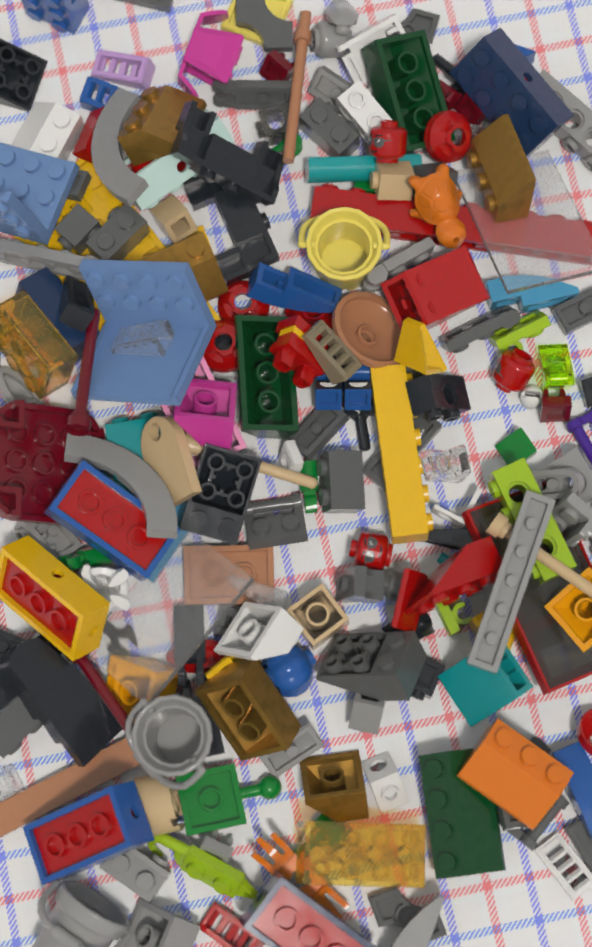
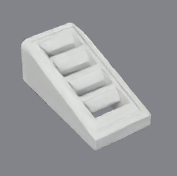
M556 832L534 849L571 900H576L592 887V873L559 832ZM559 843L562 849L548 858L545 853ZM567 854L569 859L556 868L553 863ZM575 864L577 869L564 878L561 873ZM582 874L585 879L572 888L570 883Z

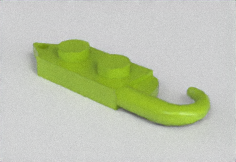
M169 834L154 836L155 840L147 843L150 851L159 857L163 856V852L158 849L156 843H160L175 851V861L181 866L180 869L186 872L191 878L200 880L213 887L220 894L231 898L240 896L255 899L258 894L254 887L244 878L245 873L193 844L189 846Z

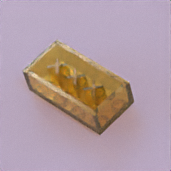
M297 821L296 884L425 888L426 825Z

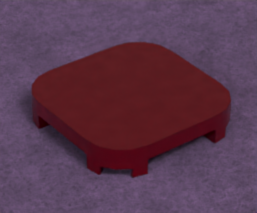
M25 399L14 400L0 407L1 518L11 521L62 526L43 512L78 465V463L64 462L68 433L66 431L67 417L75 409L26 403ZM89 415L91 428L87 436L104 440V429H100L95 419Z

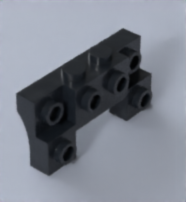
M194 100L186 102L175 127L178 130V134L170 155L189 164V169L198 173V178L209 183L215 182L221 185L222 190L230 195L237 196L243 193L265 206L274 204L279 192L281 172L285 164L282 161L284 151H274L268 147L269 142L264 140L256 143L253 154L215 133L210 134L217 113L213 111L206 113L197 108L198 103Z
M198 176L191 177L183 183V188L193 211L213 203L216 204L235 248L215 256L227 286L249 278L259 262L269 266L279 261V254L268 232V229L271 228L270 222L265 212L260 214L256 206L260 202L243 193L237 196L230 195L222 190L221 185L215 182L203 181Z

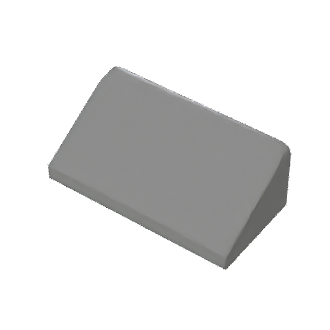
M306 716L298 719L301 727L288 750L259 756L271 775L275 777L280 776L325 746Z

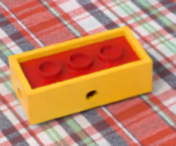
M29 535L1 547L0 600L71 661H75L98 649L110 602Z

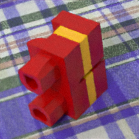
M295 315L278 322L275 331L279 334V337L271 345L269 351L275 355L272 366L283 373L293 370L295 372L293 383L298 388L303 389L311 386L315 377L324 375L325 372L301 337L312 326L301 316ZM320 334L315 339L319 342L323 337Z

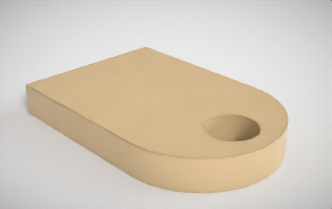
M171 416L151 418L145 424L141 435L143 460L165 483L176 507L199 494L202 490L183 428Z

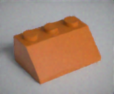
M497 719L485 730L457 774V777L529 829L534 830L558 800L574 772L503 721Z

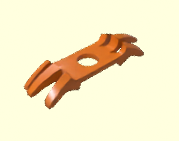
M273 832L270 837L285 851L283 855L260 836L256 839L257 843L269 854L275 863L272 865L270 861L255 851L251 854L253 859L272 875L278 870L288 879H291V875L297 870L305 871L308 874V881L300 888L343 919L342 915L324 894L327 892L344 909H347L350 905L316 874L278 834Z

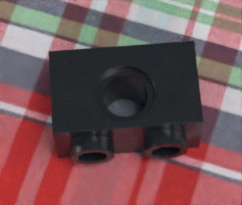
M431 374L406 382L413 417H426V421L443 418L444 422H450L460 419L461 413L471 410L463 376Z

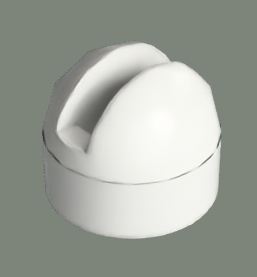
M526 386L520 394L521 405L530 410L538 408L543 392L538 386ZM525 393L539 394V398L525 396Z

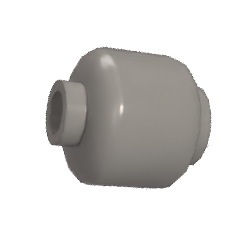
M319 21L315 28L311 29L310 48L320 58H341L342 55L346 54L347 49L338 52L336 46L351 38L352 32L350 31L348 35H339L335 32L336 24Z

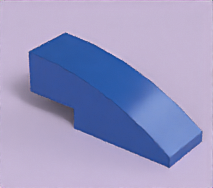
M259 262L250 275L246 296L285 309L314 313H333L336 305L341 300L342 289L294 267H290L284 273Z
M578 741L553 752L552 757L574 772L566 785V794L592 840V763Z

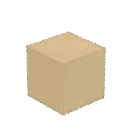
M323 584L317 586L286 610L304 628L301 635L313 651L349 625V618Z

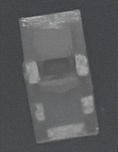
M463 444L448 450L428 449L419 453L426 481L459 483L464 481L471 473L466 446Z

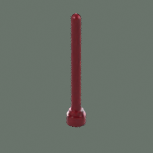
M94 308L95 316L85 333L75 410L67 417L66 431L74 436H86L90 433L91 419L87 413V405L100 312L96 308Z
M89 653L72 661L74 665L78 664L125 732V723L128 715L89 660Z

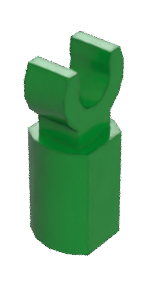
M304 461L300 473L315 477L318 481L316 461ZM300 485V493L304 494L305 514L317 513L316 492L319 491V485L314 489Z
M92 547L79 549L76 554L58 557V560L70 570L79 569L84 564H89L90 567H99L112 563L111 560Z

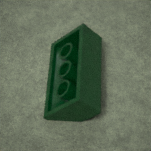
M424 29L374 40L361 50L375 100L392 120L398 121L399 127L406 129V154H416L427 149L424 143V131L428 121L434 114L448 110L426 31ZM454 131L451 135L452 142L456 140Z
M235 315L241 431L258 438L288 439L299 431L296 385L293 383L295 372L291 370L283 373L274 368L272 365L275 355L269 349L278 340L279 334L275 331L278 322L290 317Z
M474 748L419 755L436 879L506 870L496 804L457 777V774Z

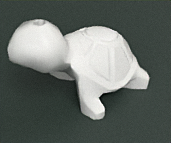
M84 564L79 573H75L110 602L109 609L119 607L127 611L130 608V601L127 596L128 569L124 567L120 569L90 567L89 564Z

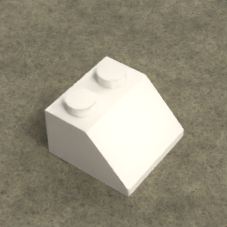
M34 102L11 146L68 160L84 127L82 116L58 103Z
M244 602L214 651L217 654L253 661L288 654L297 643V639L304 628L283 607Z

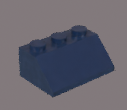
M45 267L18 283L10 313L62 376L82 358L86 330L81 332L59 321L63 285L57 275H53Z

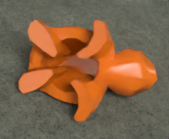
M440 164L436 168L435 173L425 177L413 175L409 178L408 183L415 190L414 199L416 209L409 210V214L413 218L436 225L438 242L448 249H457L466 237L465 225L456 218L460 211V200L463 194L461 190H457L455 183L450 178L449 166L447 164Z

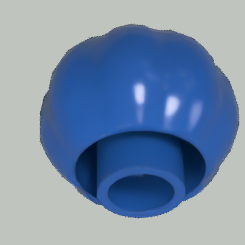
M295 644L288 654L262 659L265 672L281 696L297 697L306 692L311 686L313 680L312 666L316 665V660L309 648L303 650Z

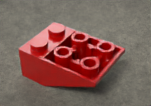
M466 245L406 270L380 284L400 330L402 329L403 321L407 317L424 323L427 330L490 299Z
M491 536L466 544L441 563L405 610L406 615L417 611L419 615L426 614L434 610L437 604L443 603V606L450 605L460 599L459 596L464 594L467 597L474 596L484 590L483 587L494 583L502 559Z

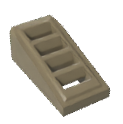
M322 319L318 320L301 336L332 385L347 381L362 366L353 352ZM321 334L323 338L318 342L315 338Z

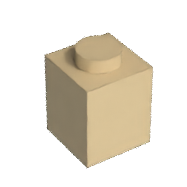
M398 161V163L376 162L375 171L370 172L369 184L370 189H374L377 200H412L413 188L408 183V180L415 173L410 161Z
M173 194L150 209L160 230L173 244L184 240L198 230L188 209Z

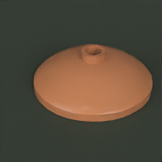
M363 291L353 292L343 297L333 311L332 326L334 333L353 352L360 363L365 366L382 368L388 365L400 364L394 361L401 330L387 299L380 295L368 294V292Z

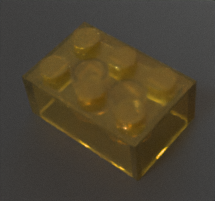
M24 290L0 303V351L6 357L10 368L17 371L24 379L27 389L35 393L41 400L68 384L78 355Z

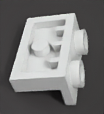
M360 81L355 82L336 99L335 106L347 120L351 121L358 128L360 136L368 145L371 128L380 125L381 120H392Z

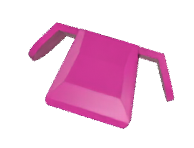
M226 10L200 13L178 73V84L186 93L198 98L196 90L184 77L186 72L212 86L215 79L223 84H227L229 79L233 77L232 70L237 65L242 52L243 35L203 27V25L219 23L228 19L229 15Z

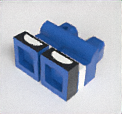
M362 364L347 381L332 385L326 374L318 376L315 386V410H342V392H344L345 410H371L372 388L370 367Z

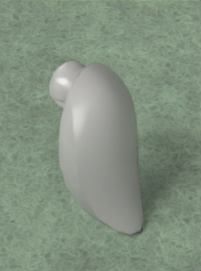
M333 0L327 7L326 19L327 22L336 24V34L348 35L350 33V25L357 24L359 13L347 0Z
M0 367V395L6 404L14 400L25 399L26 403L44 405L43 398L38 389L27 377L11 368Z

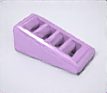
M98 49L91 76L131 88L146 90L150 88L155 64L149 57ZM107 59L111 60L108 72H105ZM118 62H120L121 65L117 74L115 72L118 66ZM131 65L132 68L130 75H127L129 66Z

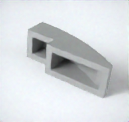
M438 894L424 904L407 921L390 947H428L445 896Z

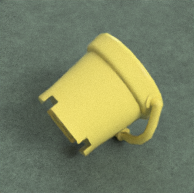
M340 207L330 209L303 223L298 233V247L306 248L308 259L321 280L342 290L348 289V291H351L362 285L364 278H366L365 276L370 274L378 263L382 250L390 249V232L381 220L368 216L359 209ZM307 229H309V230H308V234H307V239H306V241H305L306 232H307Z

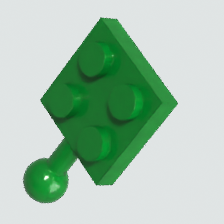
M235 763L206 769V772L194 785L184 790H177L186 836L247 824L242 799L262 796L268 800L275 799L282 790L280 780L273 775H267L261 778L258 784L239 787ZM196 771L175 776V781L184 782Z

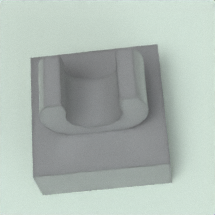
M213 831L210 837H205L200 849L228 864L234 849L232 848L233 838L229 837L227 843L224 844L216 840L219 831Z

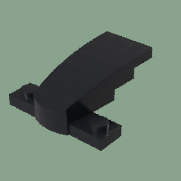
M37 632L31 639H27L10 648L0 660V710L18 695L32 719H39L56 744L62 743L78 767H85L122 730V727L95 689L61 656L62 652Z

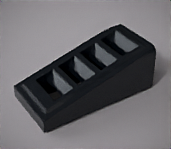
M67 275L63 283L59 321L84 332L95 316L94 299L86 283Z
M468 528L433 529V531H429L428 540L421 542L460 550L466 544L474 541Z

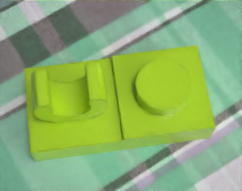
M536 309L522 316L520 321L513 325L512 328L506 329L501 327L495 330V334L489 337L488 340L491 345L499 349L501 355L504 351L508 350L510 345L523 350V345L518 340L536 337L542 334L543 329L551 326L548 316Z
M464 602L457 603L452 611L449 605L443 606V603L435 605V609L449 638L459 634L461 630L458 625H468L472 619L471 616L466 619H460L457 615V611L466 606Z

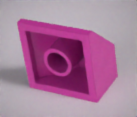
M193 378L181 405L175 406L174 421L201 446L208 443L231 449L235 422L237 383Z

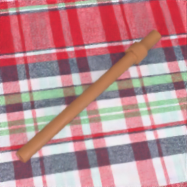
M308 10L300 12L299 28L295 31L294 43L296 44V53L282 160L286 164L294 163L307 48L311 44L312 38L310 30L311 12Z

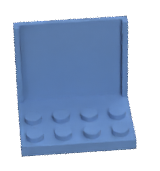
M0 143V232L48 245L80 167L71 161Z
M82 259L78 268L105 319V323L96 340L88 400L180 406L217 326L189 263ZM79 375L71 389L74 399L77 396Z

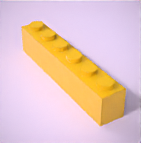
M402 364L388 365L382 368L370 367L372 398L392 545L427 541L429 531H433L432 514L426 513L425 502H429L428 485H422L421 474H425L424 457H418L417 446H421V434L419 428L414 429L413 418L417 417H413L406 388V382L413 380L412 373H406V366Z

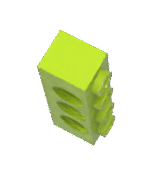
M525 458L497 469L489 476L490 482L487 483L489 491L494 499L499 498L503 507L500 509V512L509 518L508 522L513 524V528L522 502L513 501L509 496V491L518 489L525 495V492L529 490L542 495ZM551 514L542 543L549 547L550 555L574 570L577 565ZM535 560L530 576L533 580L538 579L540 585L559 577L551 569Z

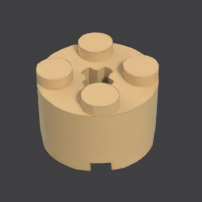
M149 775L135 777L133 781L138 790L153 836L183 830L184 823L178 824V816H182L178 791L163 786Z

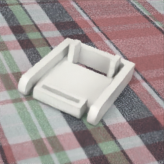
M391 14L336 46L338 52L348 48L349 52L342 55L341 59L353 83L360 81L362 84L366 83V89L370 94L373 93L361 49L374 40L386 38V35H391L394 32L397 35L405 34L396 14Z

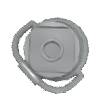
M175 694L160 696L151 702L142 698L130 711L125 723V735L127 743L134 753L133 757L152 779H156L163 786L173 790L189 788L206 772L203 763L210 752L213 740L211 721L204 709L190 698ZM196 770V772L184 782H174L164 777L185 775L191 771Z
M54 880L38 900V915L44 927L32 947H109L113 940L120 939L119 942L113 947H125L133 935L128 930L130 921L125 913L108 898L82 883L73 880H64L61 883L58 880ZM57 889L55 892L56 904L48 917L45 912V903Z

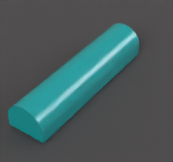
M406 154L398 159V161H410L414 170V165L422 164V155ZM341 156L309 158L305 163L306 182L369 181L370 172L375 171L376 157Z

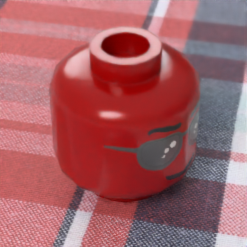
M381 120L380 125L371 128L369 153L371 156L376 157V162L398 163V159L406 155L407 131L405 128L398 126V121Z
M514 348L502 353L492 370V375L496 381V386L503 392H520L525 389L535 373V366L531 355L524 350Z
M363 531L359 534L358 540L352 539L349 557H354V565L367 566V568L373 570H383L384 566L389 567L393 545L389 543L386 535Z

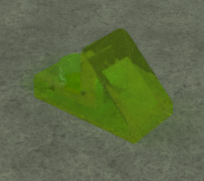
M538 345V358L541 368L540 389L542 391L548 389V391L571 389L575 385V378L568 345Z

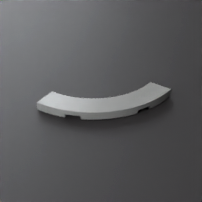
M118 88L104 106L96 122L91 141V155L95 171L103 185L112 196L131 207L149 185L144 178L136 175L126 166L123 161L122 146L117 137L123 128V123L130 117L133 112L132 108L137 105L140 97L137 94Z
M67 433L64 462L79 464L84 460L96 469L107 470L116 475V479L138 497L146 520L147 537L177 539V515L172 496L160 476L145 461L112 442L92 436H74Z

